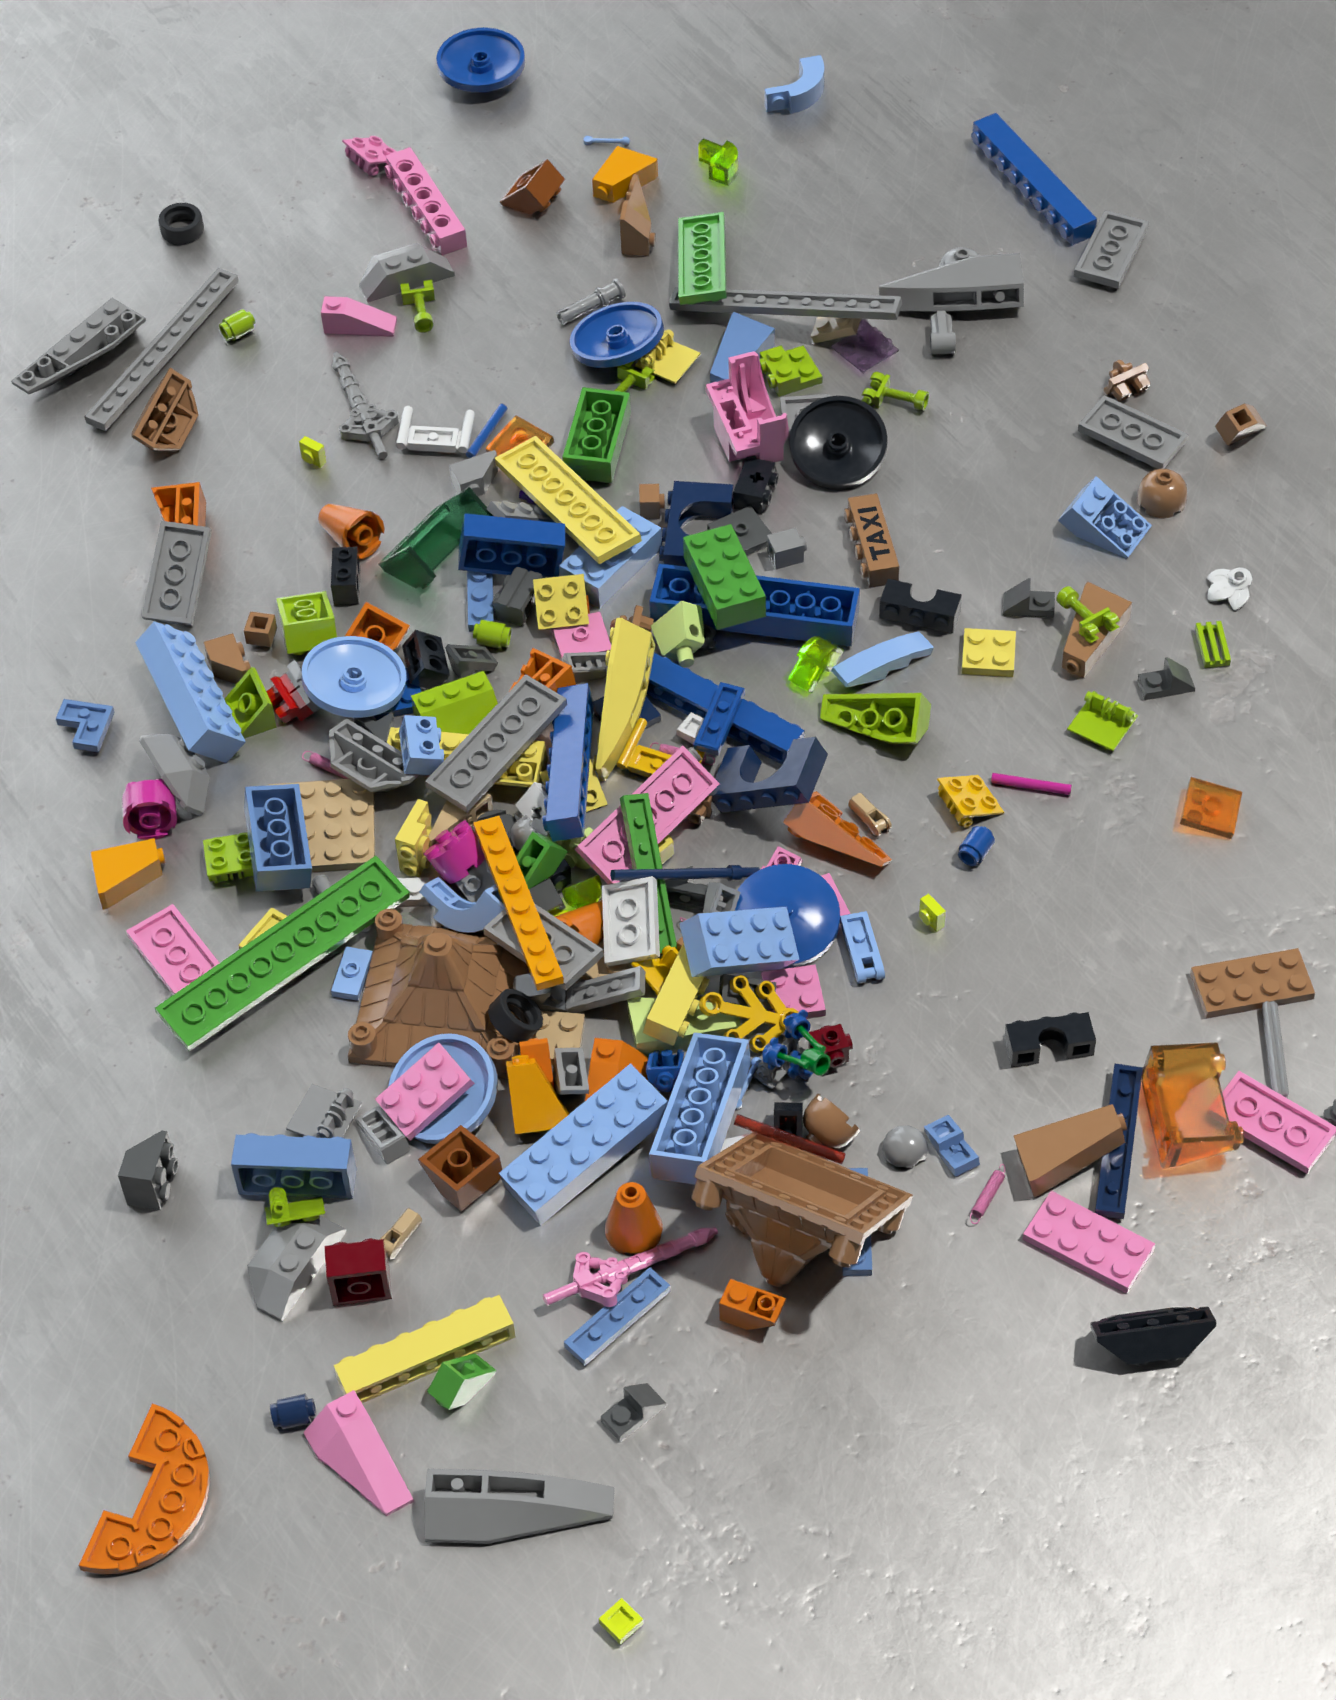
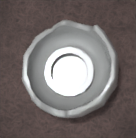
M527 815L516 821L510 831L513 846L519 852L532 831L537 833L531 827L532 820L530 818L527 819Z
M910 1125L897 1126L886 1134L882 1150L887 1161L894 1166L913 1168L919 1161L926 1160L928 1145L918 1129Z

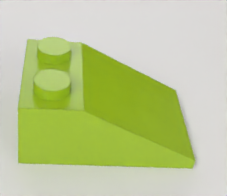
M326 591L276 598L287 654L302 655L326 640L337 638L335 618Z

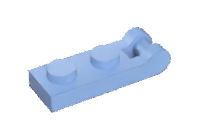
M867 911L840 916V924L857 984L865 983L866 979L871 978L876 980L885 979L883 963ZM872 963L873 967L864 969L863 964Z

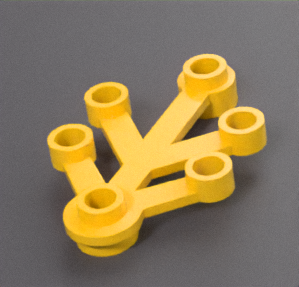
M737 975L731 979L730 989L734 993H740L749 1007L724 1002L721 995L716 992L705 994L699 1001V1008L706 1016L722 1013L749 1019L738 1028L725 1032L723 1035L725 1037L733 1034L736 1038L742 1039L762 1023L773 1024L774 1026L765 1034H759L750 1039L749 1047L755 1053L762 1052L773 1037L777 1038L784 1033L785 1025L783 1021L788 1015L799 1013L794 1008H786L775 992L773 983L770 981H763L756 987L757 996L761 999H767L775 1012L766 1011L749 987L748 979L743 975ZM736 980L742 982V989L736 986ZM763 985L769 989L768 994L762 991ZM706 1001H710L713 1004L712 1010L706 1007ZM756 1039L762 1042V1048L756 1046Z

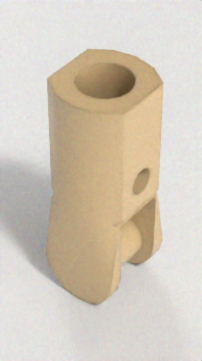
M862 793L856 794L849 800V808L867 825L875 836L881 835V831L884 829L889 830L892 828L890 819L879 811Z
M407 1208L395 1224L380 1238L384 1239L389 1259H394L398 1255L406 1241L422 1223L421 1216L410 1208ZM393 1238L396 1240L394 1244L391 1243Z

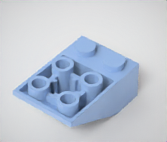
M1097 476L1081 489L1058 519L1076 537L1126 559L1152 526Z

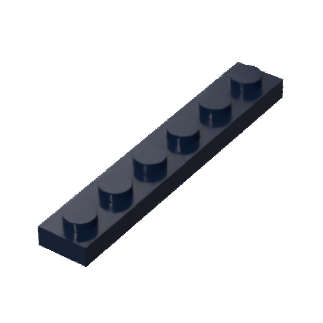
M1114 1063L1109 1105L1113 1104L1117 1115L1123 1114L1127 1130L1123 1131L1125 1143L1102 1156L1095 1213L1100 1216L1124 1219L1143 1067Z

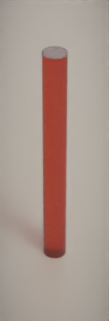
M739 1114L736 1115L733 1125L839 1164L843 1163L846 1153Z

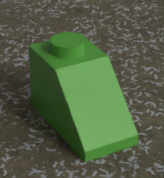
M533 831L516 857L528 889L553 875L568 852L557 842H552L550 837Z
M476 1353L442 1362L427 1392L435 1398V1401L440 1406L447 1409L465 1405L495 1375L497 1370Z

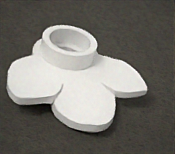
M1238 567L1232 570L1217 569L1207 576V580L1212 583L1208 590L1209 602L1228 599L1231 608L1237 611L1248 601L1250 596L1248 588L1252 584V574L1246 568ZM1243 577L1241 580H1236L1235 578Z

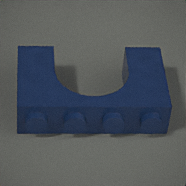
M674 481L673 491H668L667 504L670 506V509L665 510V524H668V526L663 527L662 542H665V546H660L659 561H664V564L688 567L684 559L683 537L689 535L682 530L683 526L699 518L720 519L732 514L733 484Z
M816 737L793 739L782 766L767 779L754 782L762 762L750 745L727 748L715 777L719 785L709 795L712 796V802L720 813L809 803L828 753Z

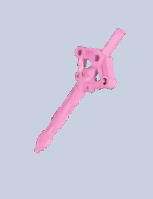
M716 1227L700 1228L688 1233L685 1237L670 1240L653 1249L638 1253L619 1262L614 1257L601 1260V1258L591 1257L587 1252H580L575 1257L576 1264L573 1283L543 1294V1300L548 1306L578 1293L581 1298L585 1297L599 1302L606 1307H613L617 1304V1294L621 1289V1285L628 1281L627 1275L661 1260L676 1256L693 1246L698 1247L708 1243L714 1235L718 1234V1230ZM591 1268L600 1269L595 1274L590 1272ZM608 1282V1283L610 1284V1286L607 1287V1286H605V1285H603V1284H605V1283Z

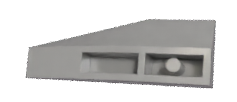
M1020 253L968 257L880 285L879 295L901 296L902 306L900 311H963L1024 307V282Z
M111 298L11 380V382L27 394L47 388L82 369L102 354L112 350L146 322V318Z
M427 1469L425 1542L488 1544L613 1518L614 1487L575 1479L521 1472Z

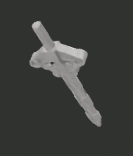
M334 352L332 366L340 375L339 381L343 390L347 392L348 401L353 409L350 411V418L346 423L339 426L340 437L343 440L352 439L367 441L368 443L372 442L378 457L384 459L388 454L381 439L393 426L399 423L398 414L395 410H378L374 404L369 405L359 388L356 376L349 369L350 363L348 359L339 354V352Z

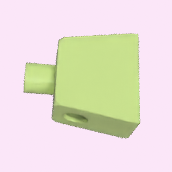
M680 601L651 625L661 654L664 657L678 661L681 667H690L694 664L693 653L702 647L705 642L701 606Z

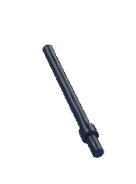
M728 865L726 868L611 870L610 877L612 881L635 880L651 876L656 880L727 879L728 881H740L742 878H748L760 869L759 867H741L740 865Z

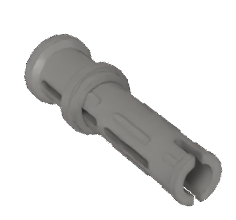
M614 279L611 284L603 288H596L590 296L556 312L557 318L562 325H565L571 320L598 307L608 306L610 302L618 298L624 299L626 297L624 287L618 279Z

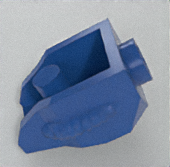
M668 1049L663 1050L661 1054L659 1050L649 1054L646 1074L648 1082L658 1091L671 1092L673 1090L685 1058L683 1049H678L675 1055Z

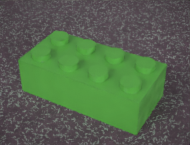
M582 387L562 456L563 462L579 475L582 480L612 483L631 415L630 393Z
M731 524L683 537L685 562L717 630L766 617V595Z

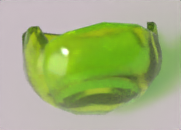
M596 875L564 888L562 895L566 904L577 909L599 901L602 897L603 886L600 876Z

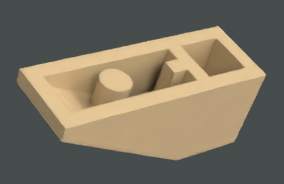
M486 792L468 812L446 800L428 836L430 838L429 848L437 843L435 838L438 834L446 829L449 832L453 831L462 821H467L471 828L474 827L473 823L477 822L480 815L493 810L491 795Z

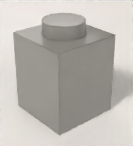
M796 528L767 535V552L775 570L804 562V551H807L805 538L799 536Z

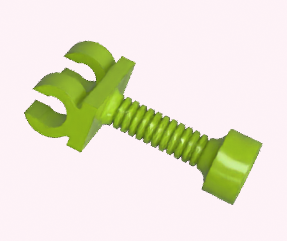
M432 280L423 281L424 288L410 290L409 283L400 284L403 305L415 304L417 315L414 317L415 329L421 333L430 331L434 326L432 316L426 312L424 303L435 301Z
M635 361L618 366V378L623 381L614 391L626 392L632 384L646 390L648 385L655 379V376L651 375L655 370L645 367L641 373L634 371L635 367L631 365Z
M880 372L872 373L870 380H872L870 386L872 388L864 389L861 395L864 396L863 402L870 406L875 405L876 408L880 407L886 396L913 403L914 409L925 411L929 401V392L918 390L916 394L890 388V375H884Z
M1064 587L1058 593L1056 601L1063 608H1072L1085 619L1079 622V634L1084 636L1087 642L1092 643L1099 639L1095 634L1099 633L1098 628L1102 625L1110 632L1119 628L1115 624L1120 621L1119 617L1114 612H1111L1108 607L1093 614L1078 600L1079 594L1072 587Z

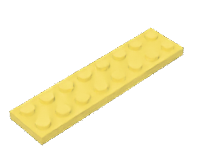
M534 436L495 457L496 466L556 523L565 524V532L599 565L642 541L640 533L538 437Z

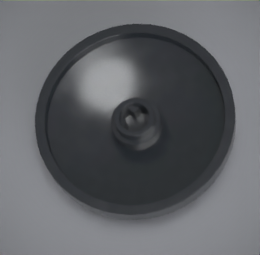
M829 396L819 399L805 407L794 420L789 436L791 458L798 471L809 481L819 486L832 489L854 487L871 478L879 470L887 453V431L880 415L870 405L859 399L849 396Z

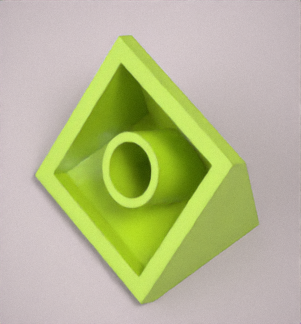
M251 667L224 698L226 704L232 710L235 722L241 728L244 739L277 728L272 703L256 668Z

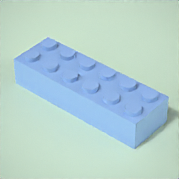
M154 621L135 643L188 751L227 763L246 741L241 733L240 726L232 716L231 708L226 704L222 696L223 692L217 686L213 673L204 661V655L199 651L195 643V637L187 631L182 632L168 624L163 625Z
M702 1033L693 1034L649 1153L653 1179L696 1184L697 1179L694 1176L697 1166L720 1153L751 1065L749 1040Z
M630 1063L499 1172L504 1187L541 1226L658 1128L668 1101Z

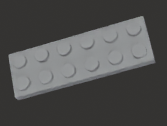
M525 674L426 779V787L465 812H468L567 706V699Z

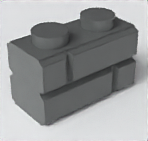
M516 567L511 575H507L504 579L501 593L497 592L493 598L492 605L495 607L497 619L506 622L511 621V623L520 626L524 625L536 604L533 579H541L543 576L537 572H528L520 567Z

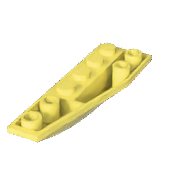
M616 618L615 627H612L610 630V643L612 645L611 650H607L605 658L606 666H608L601 727L597 737L598 752L593 759V767L600 781H606L617 764L639 719L648 689L655 650L652 633L623 618Z
M391 727L387 743L401 751L400 728ZM441 732L439 745L440 749L444 750V760L469 734ZM534 740L494 784L531 787L534 782L542 783L540 772L546 771L548 762L545 741Z

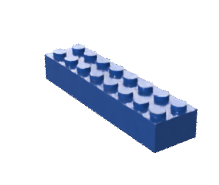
M659 564L649 601L650 618L656 622L680 601H685L701 606L703 625H709L717 630L689 568ZM756 575L766 595V617L720 629L723 631L852 647L860 606V588Z

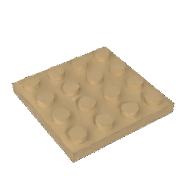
M351 779L268 784H299L312 872L357 869L375 856L374 792L368 791Z

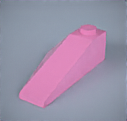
M354 1390L328 1403L303 1432L316 1457L323 1464H327L337 1472L342 1480L349 1482L366 1500L384 1515L388 1516L414 1502L369 1414Z

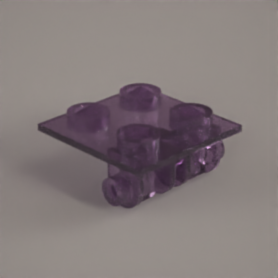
M861 319L855 335L847 336L832 345L836 352L862 373L899 351L892 344L890 338H886L878 328L872 327L866 319Z

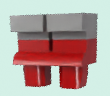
M293 660L287 665L289 671L280 678L277 676L271 678L274 685L266 691L273 707L283 700L285 701V703L275 709L276 714L284 723L295 717L303 721L320 709L305 693L301 680L302 667Z

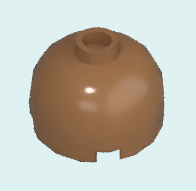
M1153 470L1142 479L1137 493L1138 505H1142L1146 509L1145 513L1157 518L1173 517L1175 512L1179 510L1182 512L1186 506L1188 497L1187 485L1181 475L1173 470Z
M820 1094L813 1098L804 1111L803 1125L809 1133L806 1138L817 1148L821 1145L829 1149L842 1148L851 1142L860 1130L856 1124L853 1127L846 1122L849 1117L827 1098L822 1100Z

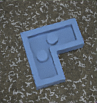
M63 699L56 716V722L60 726L78 728L72 741L74 749L99 752L115 712L113 706Z

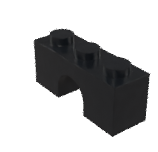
M887 579L880 599L879 618L954 633L961 612L962 594L937 589L935 596L931 600L921 602L912 598L911 583Z
M1073 1012L1064 1016H1046L1037 1020H1018L1005 1024L1004 1042L1011 1067L1039 1064L1040 1046L1045 1043H1055L1061 1046L1065 1052L1066 1059L1094 1056L1096 1037L1089 1012Z

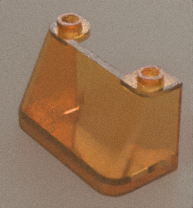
M1218 1043L1156 1045L1150 1047L1142 1071V1088L1159 1162L1163 1169L1177 1168L1235 1151L1244 1142L1242 1126H1238L1236 1121H1229L1219 1081L1221 1071H1224L1226 1068L1225 1055L1220 1053Z

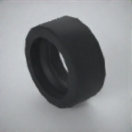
M175 203L164 208L159 214L158 222L161 235L169 243L175 245L189 244L200 238L203 233L202 214L199 208L193 204ZM179 220L193 221L188 226L181 228L170 226V224Z
M505 989L489 1005L488 1014L491 1023L502 1036L512 1042L519 1043L531 1039L543 1026V1016L540 1009L529 996L521 991ZM511 1011H512L513 1013H515V1014L520 1018V1020H518V1019L511 1013Z

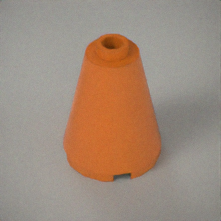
M327 504L320 510L318 516L319 524L340 547H358L360 559H366L371 556L381 544L379 538L381 533L384 534V523L380 516L372 511Z
M602 900L555 916L597 946L604 938Z
M628 1182L619 1187L605 1222V1237L614 1250L624 1255L625 1252L636 1255L653 1249L659 1244L663 1230L662 1220L643 1186L635 1182Z

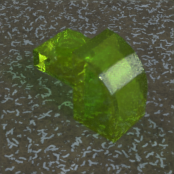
M702 138L698 143L699 161L709 165V179L729 186L738 175L737 147L728 140L723 145Z
M819 636L810 638L796 656L800 658L788 680L812 693L824 670L832 672V668L837 665L844 649Z

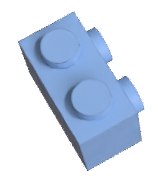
M405 715L399 730L404 774L431 775L444 761V750L440 749L439 745L441 729L437 728L436 717Z

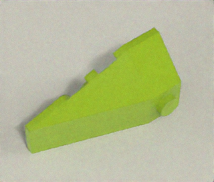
M922 693L823 694L820 719L890 744H917L929 728L931 703Z

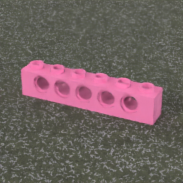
M411 147L386 155L387 165L384 166L388 179L393 180L397 193L400 192L402 194L404 204L410 206L412 215L415 220H419L423 233L429 235L432 247L437 248L442 256L467 247L465 228Z

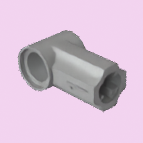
M937 311L931 316L930 321L932 332L930 335L931 355L955 354L956 338L955 332L952 331L951 315L947 314L946 311Z

